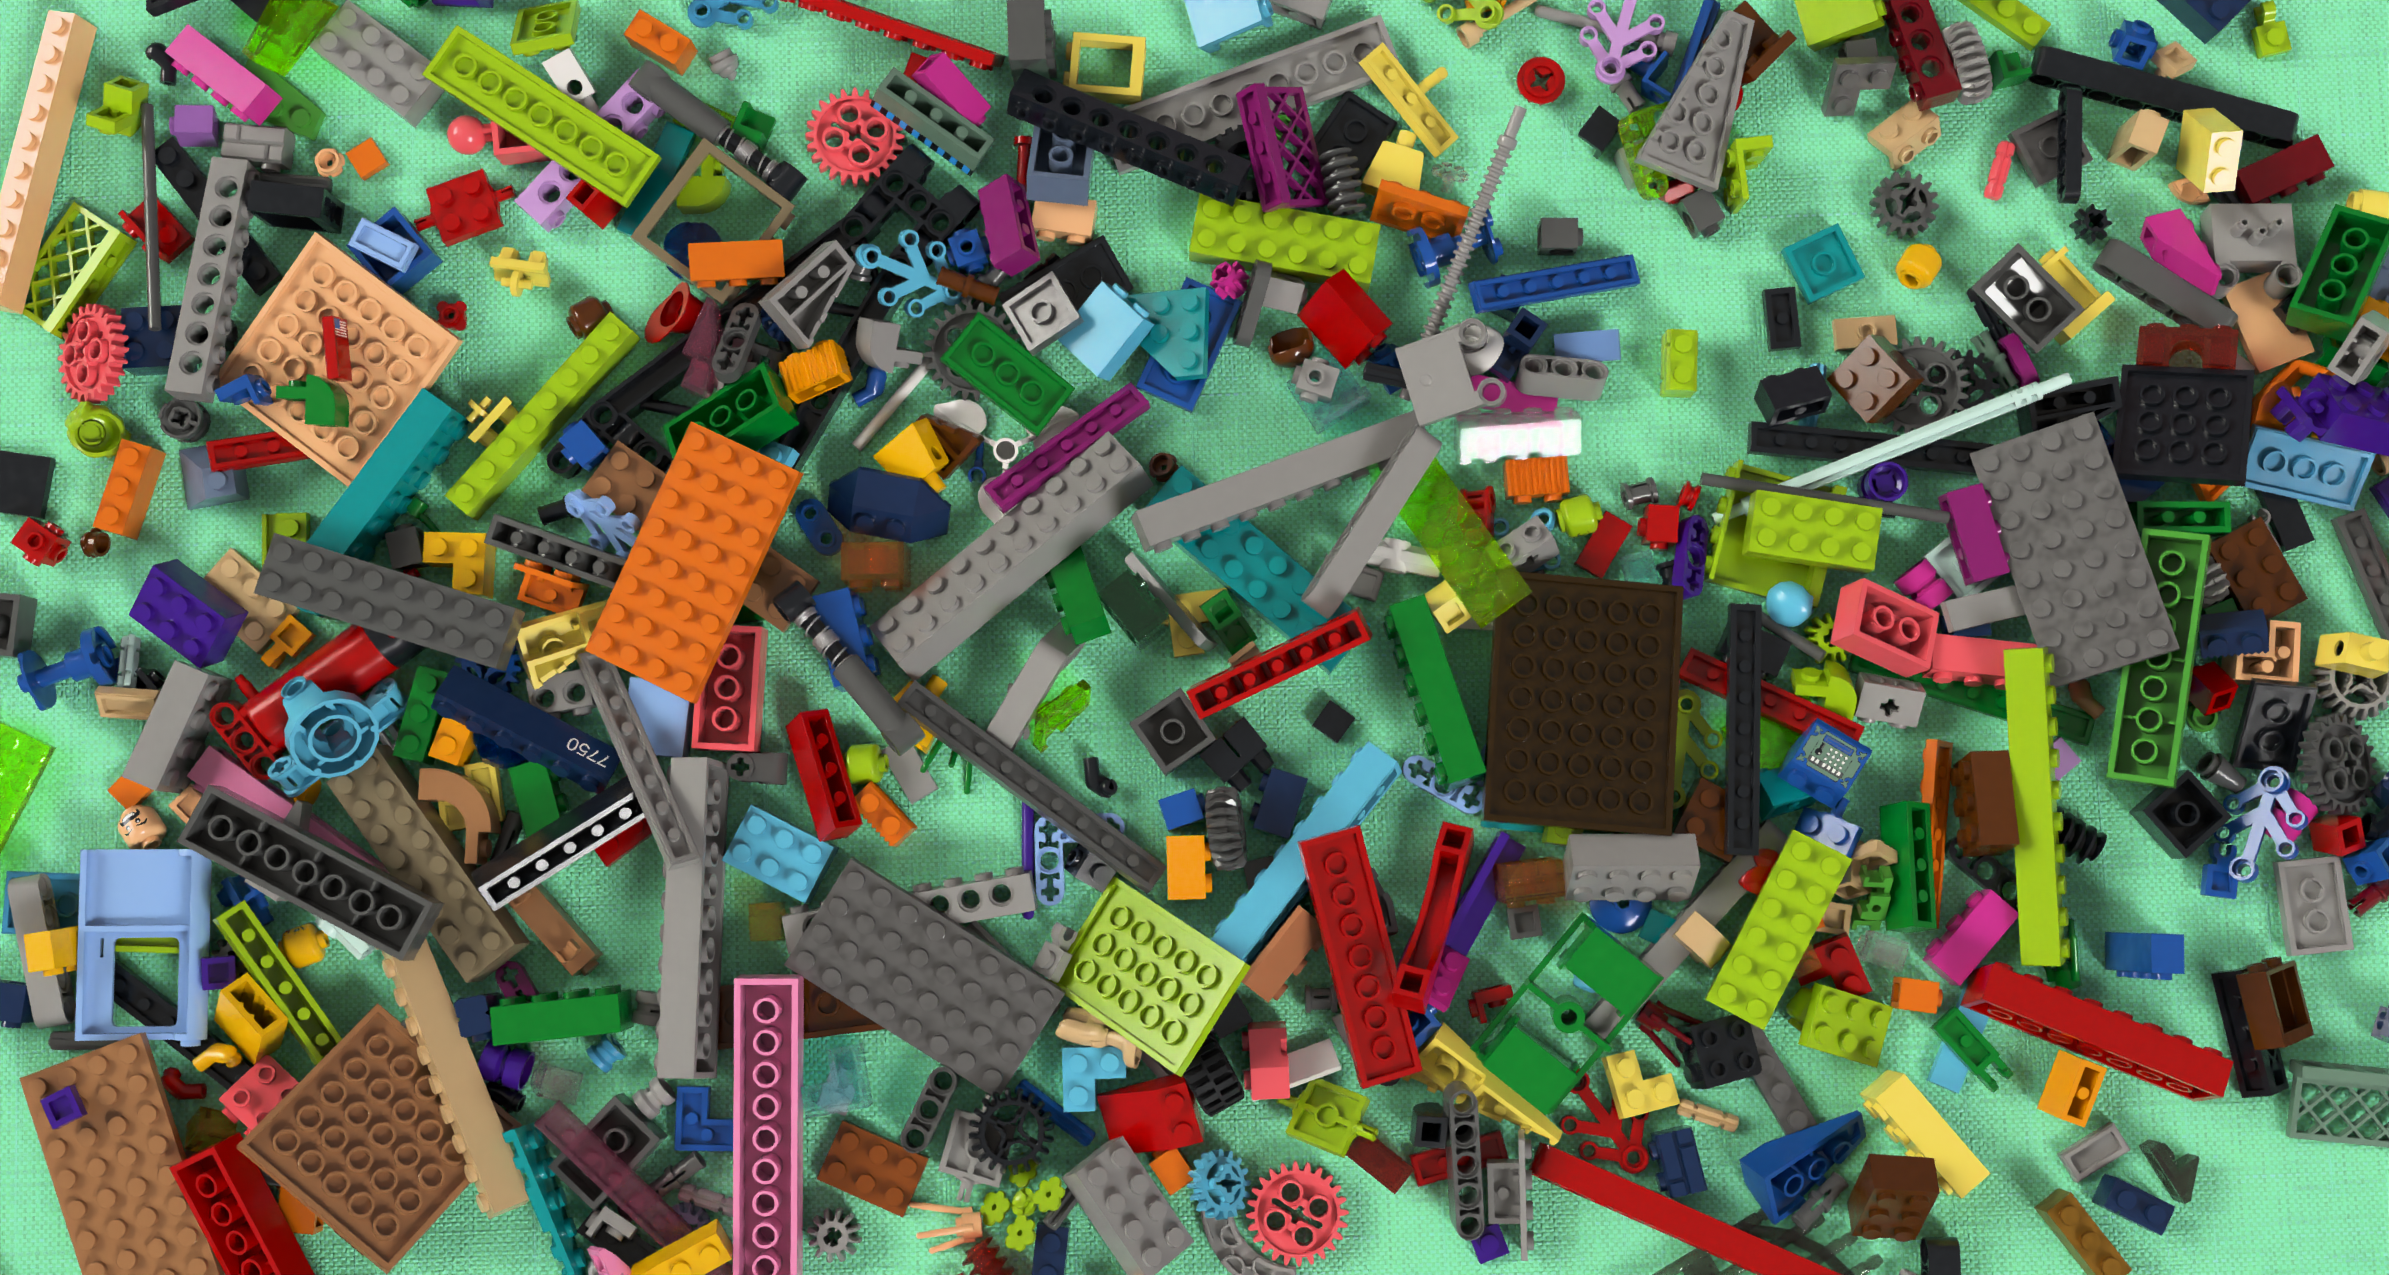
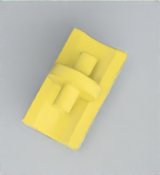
M503 247L498 257L491 256L489 265L494 270L495 281H500L501 286L510 287L512 296L520 297L523 289L532 290L533 286L550 287L551 277L548 272V258L545 252H530L528 261L520 260L519 251L515 248Z
M505 395L488 413L486 409L493 403L488 396H485L479 404L470 399L467 404L473 410L466 419L472 424L480 416L484 419L469 434L468 438L474 443L478 441L483 446L488 447L499 435L490 426L498 418L508 425L519 413L511 405L513 401Z

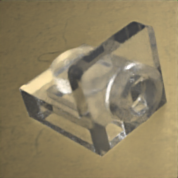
M542 1061L540 1068L534 1070L530 1085L533 1087V1093L538 1097L575 1105L584 1074L552 1066Z

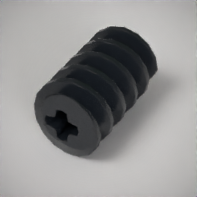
M2057 806V812H2062L2063 831H2058L2059 844L2067 846L2065 856L2070 857L2077 852L2076 863L2080 864L2086 858L2089 861H2093L2105 846L2107 840L2106 833H2097V829L2092 825L2086 827L2084 820H2075V816L2071 812L2064 814V809Z

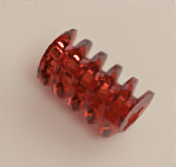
M992 1234L965 1252L967 1256L962 1265H974L969 1275H1012L1015 1268L1013 1266L1003 1268L1007 1261L1006 1255L995 1257L1000 1250V1246H988L993 1239Z

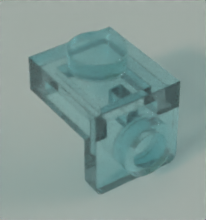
M1651 549L1619 558L1625 581L1651 584L1663 583L1662 576L1658 577Z

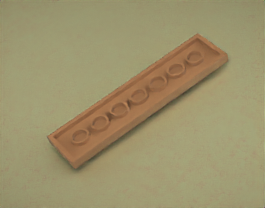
M617 441L581 491L591 498H600L602 495L609 497L615 503L616 508L613 511L615 515H625L628 512L636 515L641 521V526L637 529L640 531L666 473L620 441ZM769 547L743 604L785 633L790 624L777 611L771 599L796 580L807 589L810 595L813 594L821 582Z

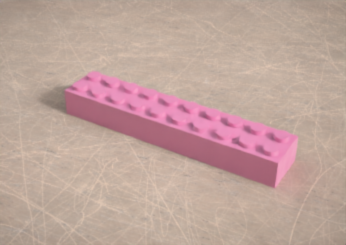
M740 974L734 978L733 1275H803L804 977L799 974Z

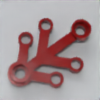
M1585 1073L1581 1078L1580 1084L1575 1086L1570 1092L1581 1097L1599 1123L1578 1120L1572 1115H1565L1559 1122L1560 1129L1568 1135L1583 1133L1609 1137L1619 1148L1598 1147L1592 1141H1583L1579 1145L1578 1151L1585 1160L1591 1161L1597 1158L1617 1161L1620 1167L1628 1173L1636 1174L1642 1172L1649 1163V1152L1642 1145L1644 1123L1649 1116V1112L1644 1113L1641 1118L1630 1117L1632 1125L1628 1140L1621 1131L1622 1119L1619 1120L1613 1097L1609 1115L1589 1088L1590 1078ZM1573 1119L1575 1127L1570 1131L1566 1130L1564 1127L1565 1121ZM1586 1145L1594 1147V1153L1591 1156H1585L1583 1153ZM1632 1151L1638 1154V1159L1634 1163H1630L1627 1159L1628 1154Z

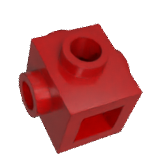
M28 517L10 543L25 552L22 557L35 566L40 567L41 564L54 567L56 563L61 562L68 553L67 548L72 541L64 537L63 533L65 530L53 522L48 521L44 523L43 521Z

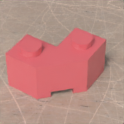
M1285 1021L1250 1022L1247 1024L1248 1032H1242V1050L1249 1051L1250 1071H1244L1245 1090H1251L1252 1100L1290 1098Z

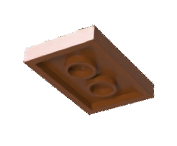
M844 1119L817 1180L904 1217L930 1157L921 1153L907 1152L901 1144Z

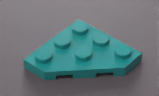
M1206 287L1128 295L1127 299L1132 304L1138 302L1150 312L1148 318L1155 324L1139 345L1176 380L1206 379L1208 370L1209 290Z

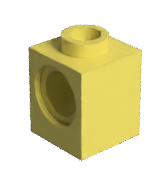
M1444 580L1425 593L1431 614L1446 634L1473 617L1458 593L1447 580Z

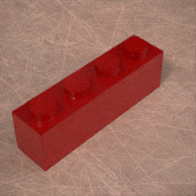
M828 709L800 712L785 728L819 842L847 838L863 823Z

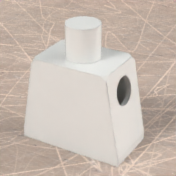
M568 48L542 63L559 91L595 114L600 110L592 97L597 90L572 48ZM573 80H578L582 87V91L579 94H574L570 88Z

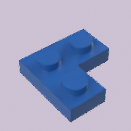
M677 1086L674 1150L733 1152V1118H710L711 1086Z

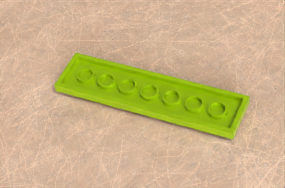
M459 25L455 26L422 73L427 80L626 209L662 159L654 151Z

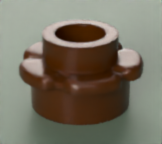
M1167 453L1154 455L1149 463L1150 475L1156 478L1158 482H1167L1179 468L1176 464L1177 459Z
M92 528L80 540L83 553L87 557L92 558L106 555L111 545L109 535L101 532L98 528Z

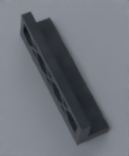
M2247 966L2235 970L2212 973L2211 976L2242 1098L2272 1096L2288 1089L2289 1085L2280 1049H2254L2236 978L2237 974L2247 971Z

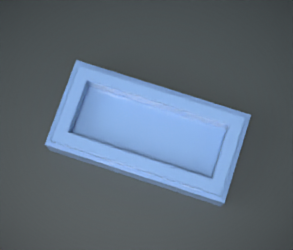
M363 217L348 242V245L403 273H406L419 249L417 244Z

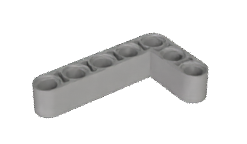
M1060 621L1036 645L985 732L1013 752L1058 675L1076 658L1086 642L1076 645L1072 634L1066 636Z

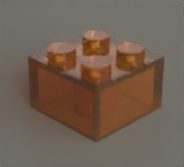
M904 542L841 543V580L857 593L872 592V587L885 588V592H903V587H911V550Z

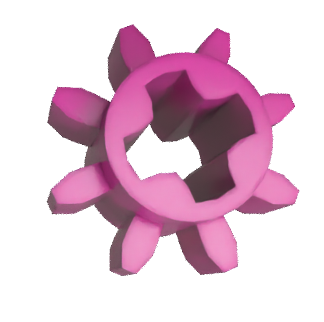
M1225 261L1214 269L1212 273L1213 281L1210 282V285L1221 299L1224 300L1229 295L1234 300L1245 293L1248 285L1247 280L1250 276L1237 261L1232 266Z

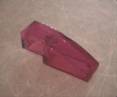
M709 297L706 298L682 351L683 355L688 360H691V363L680 386L686 392L702 399L711 396L715 387L712 360L722 337L719 306Z

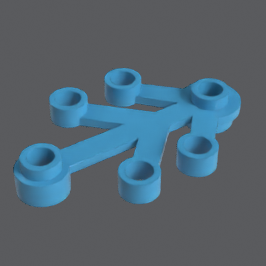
M694 0L688 7V17L691 23L699 28H707L715 22L736 25L742 30H748L754 23L750 11L740 9L733 13L720 9L731 3L762 9L765 13L772 14L778 10L779 2L774 0V4L771 7H765L764 3L766 0ZM706 8L707 13L700 16L697 14L699 9ZM740 17H749L746 23L739 22Z

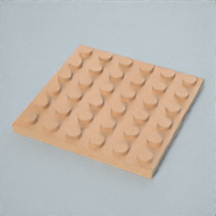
M314 232L220 368V387L245 374L259 375L264 378L271 388L272 393L270 396L273 404L269 406L255 405L251 399L240 405L349 487L421 389L425 388L428 391L431 389L464 341L325 236ZM336 316L347 319L352 381L335 382L343 388L349 401V427L305 424L306 401H288L276 398V386H289V381L291 380L306 381V374L327 378L322 317Z

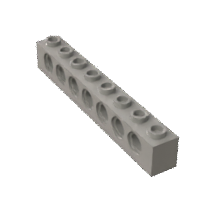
M221 157L211 158L164 389L179 400L213 403L216 394L214 390L220 388L219 371L221 364L224 363L226 358L224 346L226 336L230 334L232 328L230 316L232 306L236 304L238 298L236 286L238 277L243 273L242 256L244 248L249 243V221L254 216L247 211L245 194L250 189L251 180L261 181L259 171L248 160ZM237 189L235 195L229 197V194L233 190ZM231 218L230 223L223 226L225 220ZM226 246L224 252L217 255L219 249ZM220 275L219 280L211 284L213 278ZM214 304L213 309L205 314L206 309ZM208 333L207 339L199 343L200 338ZM202 363L200 370L193 373L195 366Z
M1023 866L1005 869V875L994 877L993 872L975 874V880L962 882V877L943 880V886L932 887L931 882L913 885V891H909V893L935 908L933 898L937 895L944 896L949 902V907L947 910L939 912L958 924L1035 911L1038 908L1032 870L1024 871ZM999 884L1006 885L1011 892L1010 898L1007 900L998 899L994 893L995 886ZM967 890L976 891L980 897L979 904L974 906L968 905L964 900V892ZM808 904L789 907L790 912L782 916L788 954L792 953L820 907L809 909Z

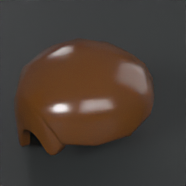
M1299 327L1281 331L1273 335L1269 340L1268 353L1270 359L1279 367L1296 368V365L1301 366L1304 359H1310L1314 353L1313 337L1311 330L1308 328Z

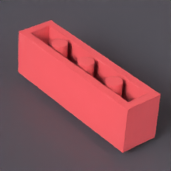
M1936 633L1931 666L1929 670L1922 672V678H1932L1935 683L1960 681L1964 682L1965 686L1970 687L1989 684L1994 685L1996 689L2006 690L2003 650L2037 647V645L2033 643Z

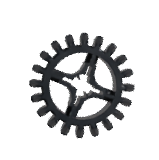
M1007 1087L1004 1091L1006 1098L1000 1099L999 1093L993 1091L994 1103L991 1104L984 1097L982 1103L987 1109L985 1111L977 1107L974 1109V1113L981 1117L980 1121L970 1120L969 1125L978 1128V1131L970 1132L969 1139H979L980 1142L973 1144L971 1148L972 1151H978L983 1148L984 1152L979 1155L978 1160L983 1162L990 1157L988 1169L993 1170L998 1162L1001 1163L1000 1174H1005L1007 1165H1012L1013 1175H1018V1164L1023 1163L1025 1171L1028 1172L1031 1170L1028 1160L1032 1158L1037 1165L1042 1162L1037 1155L1038 1151L1048 1155L1049 1149L1042 1144L1043 1141L1052 1143L1054 1137L1045 1134V1131H1051L1055 1127L1053 1123H1044V1120L1052 1116L1050 1111H1045L1041 1114L1039 1112L1045 1105L1043 1100L1033 1105L1031 1104L1035 1098L1033 1092H1030L1026 1100L1022 1099V1088L1017 1089L1016 1097H1011V1090ZM1008 1105L1020 1106L1018 1111L1009 1119L993 1115L1001 1107ZM1028 1111L1037 1120L1038 1134L1036 1139L1023 1130L1022 1125ZM1018 1120L1017 1131L1022 1137L1017 1136L1014 1138L1012 1135V1139H1007L1006 1141V1131L1001 1125L1006 1126L1009 1124L1011 1127V1123H1016ZM986 1123L992 1125L1001 1134L995 1151L988 1145L985 1138ZM1015 1143L1030 1147L1028 1151L1021 1155L1013 1157L1003 1156L1005 1151Z

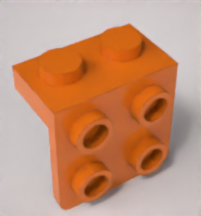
M525 559L524 564L515 562L513 568L525 572L517 600L555 613L578 608L583 605L589 584L581 582V577L558 569L551 572L553 567L529 559Z

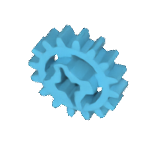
M1223 1149L1203 1152L1201 1153V1159L1193 1161L1196 1170L1188 1171V1175L1193 1178V1182L1187 1184V1188L1194 1190L1190 1201L1197 1200L1199 1202L1196 1210L1198 1212L1205 1211L1206 1218L1223 1220L1228 1219V1217H1235L1238 1215L1237 1210L1246 1207L1242 1199L1250 1198V1194L1245 1191V1186L1251 1185V1181L1244 1179L1248 1169L1240 1168L1242 1159L1240 1157L1233 1158L1232 1151L1223 1152Z

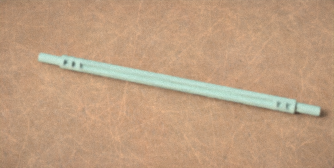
M2066 372L2039 384L2035 381L1778 485L1810 490L1817 489L2041 400L2043 395L2072 384V379L2069 373ZM1750 495L1739 499L1740 503L1732 505L1729 520L1743 514L1747 516ZM1712 513L1715 524H1720L1723 514Z

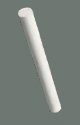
M924 357L922 364L913 370L852 442L858 450H863L930 371L926 369V366L933 362L932 358Z

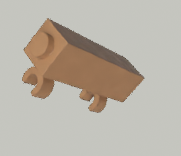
M541 883L508 903L571 976L581 974L586 976L599 965L597 959L603 953Z

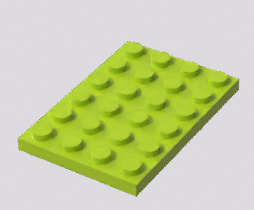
M1113 876L1078 931L1076 940L1069 947L1067 952L1073 956L1059 983L1048 980L1065 990V996L1171 1072L1182 1077L1251 966Z

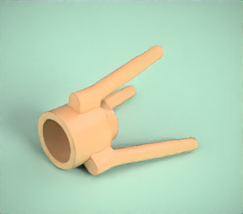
M915 1201L909 1203L911 1208L961 1215V1217L955 1218V1227L929 1230L916 1234L918 1239L957 1234V1237H959L929 1248L930 1254L964 1243L976 1242V1238L983 1237L981 1212H973L972 1206L961 1208Z

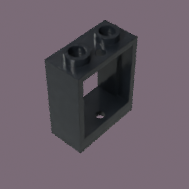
M251 180L250 189L245 194L247 211L268 226L341 234L345 204L325 188Z

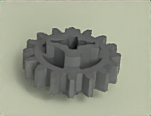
M1906 171L1902 178L1898 172H1894L1890 179L1885 177L1880 182L1881 187L1877 186L1872 193L1876 198H1873L1869 205L1876 207V210L1870 215L1871 217L1880 218L1876 225L1878 228L1884 225L1888 227L1886 235L1889 236L1893 231H1897L1898 239H1902L1906 232H1908V235L1912 238L1918 234V230L1923 233L1929 227L1927 223H1932L1935 220L1936 216L1931 212H1935L1939 208V204L1933 203L1932 200L1938 194L1937 192L1930 193L1928 191L1932 185L1931 182L1921 183V174L1913 179L1911 178L1910 171ZM1895 187H1906V189L1898 190ZM1908 197L1905 205L1906 209L1901 213L1903 200ZM1906 219H1909L1911 221H1914L1915 219L1917 220L1912 223H1902V221Z

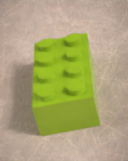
M1757 489L1750 495L1742 556L1867 574L1874 571L1883 508Z

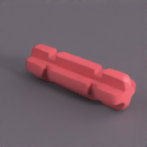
M2001 141L1997 145L1996 158L1993 159L1987 180L1989 183L1984 191L1985 198L1997 201L2002 197L2004 186L2002 185L2006 183L2012 162L2011 156L2014 155L2016 148L2014 143Z

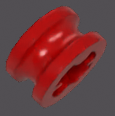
M1687 480L1679 494L1676 506L1681 507L1684 505L1687 507V511L1691 512L1699 497L1702 486L1697 485L1693 487L1691 482Z

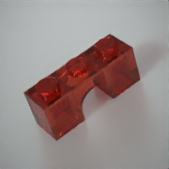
M2149 323L2147 326H2140L2136 365L2169 366L2170 360L2175 353L2182 350H2191L2201 357L2202 368L2235 369L2239 330L2232 329V327L2226 325H2217L2212 329L2199 328V326L2194 324L2166 327L2162 323Z

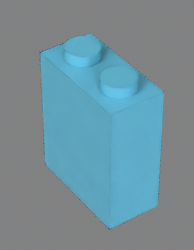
M1101 281L1078 310L1084 322L1063 335L1058 341L1097 377L1110 381L1155 324L1148 318L1150 312L1138 302L1132 304L1127 299L1129 293L1117 283L1111 286Z

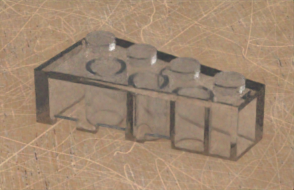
M1528 407L1524 408V412H1511V409L1496 408L1493 409V413H1481L1480 410L1476 409L1454 417V451L1460 465L1471 464V458L1483 459L1485 463L1497 462V459L1502 455H1506L1514 460H1524L1531 457V453L1537 452V456L1542 458L1580 454L1581 417L1571 407H1556L1554 411H1542L1541 408Z

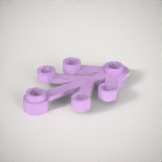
M1592 0L1588 4V17L1598 22L1611 43L1609 54L1598 40V31L1593 26H1585L1581 29L1579 42L1582 46L1589 47L1596 58L1595 75L1604 84L1613 85L1619 83L1624 78L1627 68L1640 61L1651 62L1656 57L1657 46L1652 41L1642 42L1639 49L1621 57L1623 47L1648 34L1659 35L1664 29L1665 19L1663 16L1652 14L1648 17L1647 21L1628 30L1637 0H1624L1617 27L1606 12V5L1602 0ZM1599 7L1602 11L1595 13L1591 8ZM1658 22L1660 27L1654 28L1650 23ZM1589 33L1592 34L1594 38L1591 40H1587L1584 38L1583 35ZM1648 48L1651 49L1653 53L1650 55H1646L1643 53L1642 50ZM1612 68L1615 70V73L1609 74L1605 72V69Z

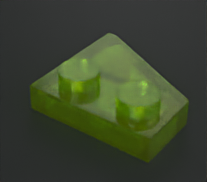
M1084 679L1074 686H1067L1059 696L1051 701L1043 702L1036 710L1033 746L1040 753L1048 748L1046 745L1047 738L1056 728L1062 733L1089 706L1091 686Z

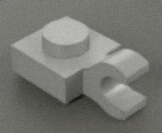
M1057 922L1051 931L1052 943L1045 941L1032 969L1048 979L1059 983L1073 956L1067 951L1076 940L1078 932Z

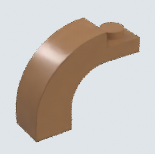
M420 768L418 800L448 802L455 806L462 814L466 825L464 864L484 865L487 863V858H490L492 853V843L488 839L489 834H501L499 813L489 793L479 783L466 775L442 769Z

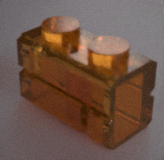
M1549 856L1495 863L1493 866L1495 898L1497 901L1507 904V908L1525 907V901L1536 900L1537 904L1555 903V897L1565 896L1563 861L1560 858Z

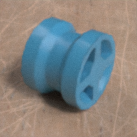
M609 1033L601 1036V1041L597 1045H591L586 1049L590 1059L605 1073L612 1069L614 1062L623 1060L627 1056L622 1045Z

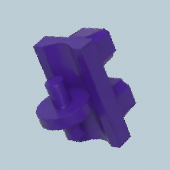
M2281 386L2276 391L2281 401L2270 410V413L2284 425L2291 421L2284 428L2289 436L2301 442L2312 431L2320 437L2328 431L2314 414L2315 412H2323L2324 405L2327 402V395L2322 389H2303L2300 397H2293L2284 386Z

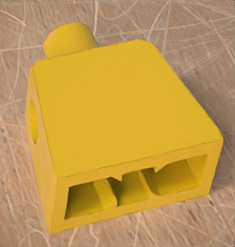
M927 418L911 423L873 455L874 459L887 472L922 478L938 494L947 487L937 472L949 463V459Z

